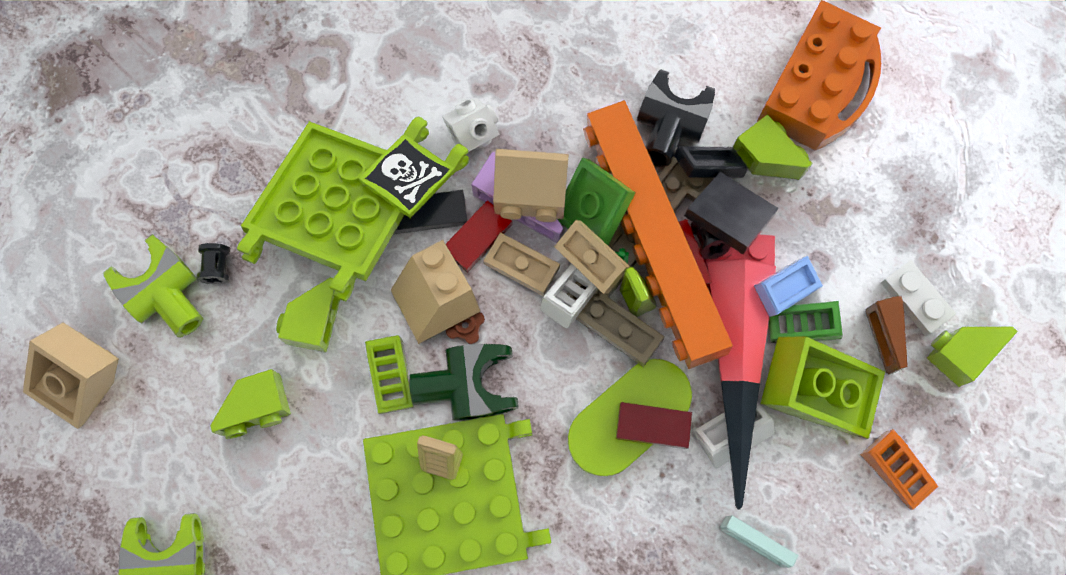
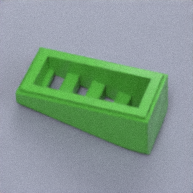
M839 301L792 305L778 315L769 317L771 343H777L778 337L806 336L815 341L842 339ZM807 314H814L816 330L809 331ZM821 314H828L830 329L823 330ZM786 315L787 333H780L779 316ZM793 315H800L802 332L794 331Z

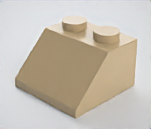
M496 149L493 200L495 214H501V217L512 220L520 219L521 216L535 217L536 220L542 222H554L556 219H563L569 154Z
M443 240L412 255L391 288V292L418 344L480 312L470 285Z
M62 322L29 341L23 393L78 429L84 425L114 384L119 358Z

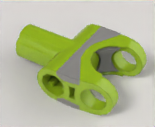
M152 234L145 239L149 246L151 263L144 274L135 278L123 277L120 272L111 266L103 272V275L115 297L139 323H143L157 312L173 333L181 338L195 331L203 321V317L182 293L184 289L196 281V276L180 257Z
M196 513L183 515L180 531H177L176 539L164 551L155 548L151 542L150 534L147 533V524L143 517L130 518L127 521L119 552V575H204L205 543L202 523Z

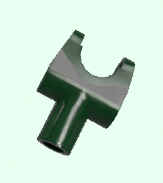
M470 344L451 347L445 350L447 370L410 374L409 382L412 404L419 405L450 401L453 421H466L500 415L519 408L517 397L501 398V395H493L482 386V376L490 366L498 364V361L513 357L512 347L508 345Z

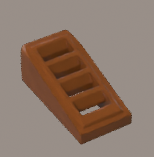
M896 296L877 301L868 307L865 312L886 373L889 375L908 367L902 296Z

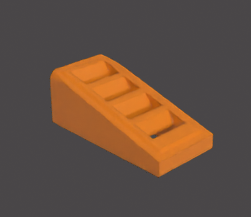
M894 429L885 431L860 454L910 510H914L938 487L934 479ZM890 447L894 453L884 460L881 455ZM900 458L904 463L893 472L890 466ZM910 469L914 474L902 484L899 478ZM920 480L924 485L911 495L908 489Z

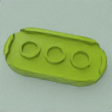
M649 359L644 367L636 364L581 411L573 420L568 434L569 452L579 468L593 475L612 476L624 471L653 444L616 439L620 403L688 411L692 401V390L685 373L669 361Z

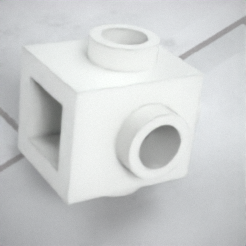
M477 98L465 99L459 102L453 111L442 116L455 145L461 144L468 151L486 147L493 138L500 135L495 125L499 120L493 107L490 104L485 105Z

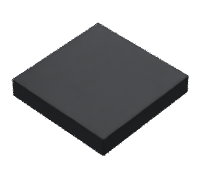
M720 172L687 208L684 217L744 255L775 216L779 208Z

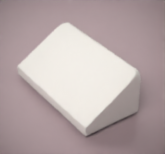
M758 401L751 448L775 433L773 419ZM724 412L693 430L708 458L716 468L730 461Z

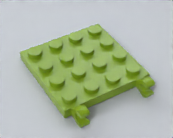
M309 121L241 224L242 230L246 233L237 246V250L244 253L242 259L255 264L262 254L263 244L266 241L338 270L339 272L330 284V289L335 290L334 297L346 302L352 294L356 278L367 281L405 215L360 183L358 179L386 150Z
M504 414L363 439L381 575H444L528 559V547L551 543L549 528L524 533L508 440L533 436L530 419L505 424ZM424 435L454 444L462 451L463 456L455 479L450 480L424 472L421 469L417 447L419 436L422 437Z

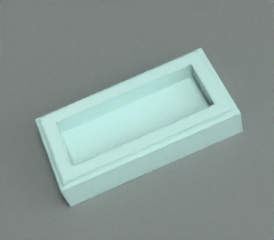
M733 515L726 516L720 526L721 531L780 567H793L799 556Z

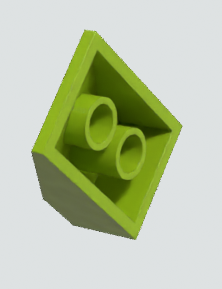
M806 336L778 337L760 404L790 416L869 439L885 371Z

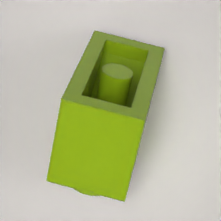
M332 277L289 302L285 313L280 314L276 331L279 333L278 338L286 345L327 353L340 299L333 296L335 290L330 289Z
M1012 326L961 327L951 333L945 330L931 343L934 350L927 359L960 387L975 381L1018 331Z

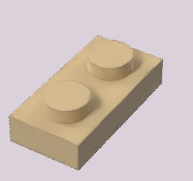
M575 220L554 246L603 294L609 293L623 277L626 269L630 268L622 258L581 220Z
M501 232L484 259V265L542 296L545 295L560 268L558 262Z

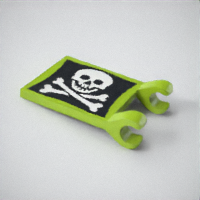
M419 116L411 121L404 134L358 178L360 183L409 218L455 172L463 169L469 163V157L467 156L469 151L461 144L453 147L445 161L418 144L429 135V130L425 128L428 124L427 121Z

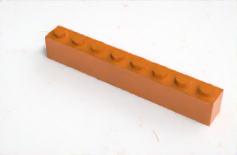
M623 100L587 113V127L583 128V132L588 146H595L598 153V156L595 157L596 164L636 192L621 220V224L625 234H632L636 243L632 248L639 266L644 264L649 276L645 277L650 294L652 297L658 296L662 308H659V314L662 323L666 329L671 327L676 340L672 341V345L678 360H685L688 369L729 355L733 347L626 101Z

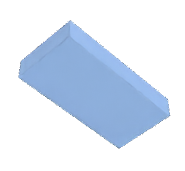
M808 256L799 258L754 285L769 317L778 315L823 286Z

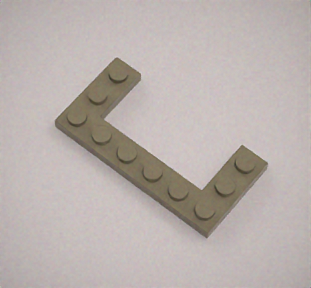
M673 157L671 164L665 166L658 175L674 213L685 198L694 202L714 179L688 178L675 157ZM620 224L608 246L614 252L619 251L620 248L626 249V252H629L628 265L631 268L636 264L637 261L632 248L636 243L632 234L626 235L622 224ZM622 277L607 294H603L597 289L576 320L644 367L663 342L665 336L610 299V296L622 282ZM577 281L575 282L578 286H580V287L583 288L584 290L586 289V287L583 286L582 284H580L579 282H577ZM569 292L567 293V295L573 298L575 301L578 299Z

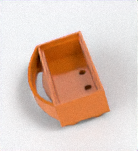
M821 0L757 122L768 114L773 121L779 122L785 128L789 138L815 151L842 136L854 125L868 107L878 87L882 63L877 35L881 27ZM865 62H869L870 80L866 96L858 109L847 120L842 121L838 118V115L847 107L858 91L864 74Z

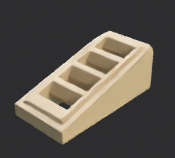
M424 435L422 437L419 436L417 447L421 469L424 472L450 480L455 479L462 460V451L454 444Z

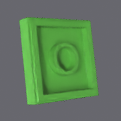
M582 158L566 189L564 218L557 220L567 229L570 228L575 220H581L605 244L609 245L636 192L590 159Z

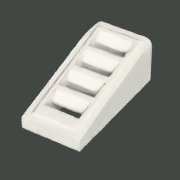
M571 264L544 295L540 310L563 327L568 328L598 288ZM573 278L574 280L585 286L586 289L584 290L576 283L571 281V279ZM563 289L578 299L575 301L573 298L562 292Z

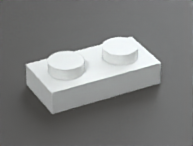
M912 260L881 282L892 297L902 296L904 311L925 336L931 334L956 315V312Z

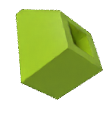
M768 114L738 136L733 145V148L744 161L752 175L799 180L813 164L809 160L807 152L801 146H796L787 136L785 128L779 122L773 121Z
M270 369L236 380L210 425L212 433L225 436L226 439H233L247 434V428L260 425L261 428L275 426L282 422L281 417L291 415L281 375Z

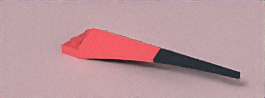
M759 235L744 255L730 247V250L716 259L704 258L712 280L708 290L733 345L729 355L718 358L726 419L734 500L738 510L742 508L769 322V315L754 285L776 272L774 235Z

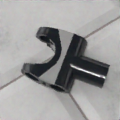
M662 69L658 71L649 85L636 120L653 127L645 147L653 165L659 167L671 164L681 137L699 143L712 110L715 96V88L706 86L705 91L702 90L695 98L684 99L674 95L668 85L670 72Z

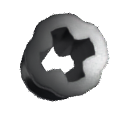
M691 223L693 235L698 237L701 244L699 250L703 258L716 259L730 250L731 246L703 228L700 229V226L695 223Z
M218 243L199 245L198 252L202 254L201 271L197 273L196 280L206 284L227 283L229 276L225 274L226 256L230 255V247Z

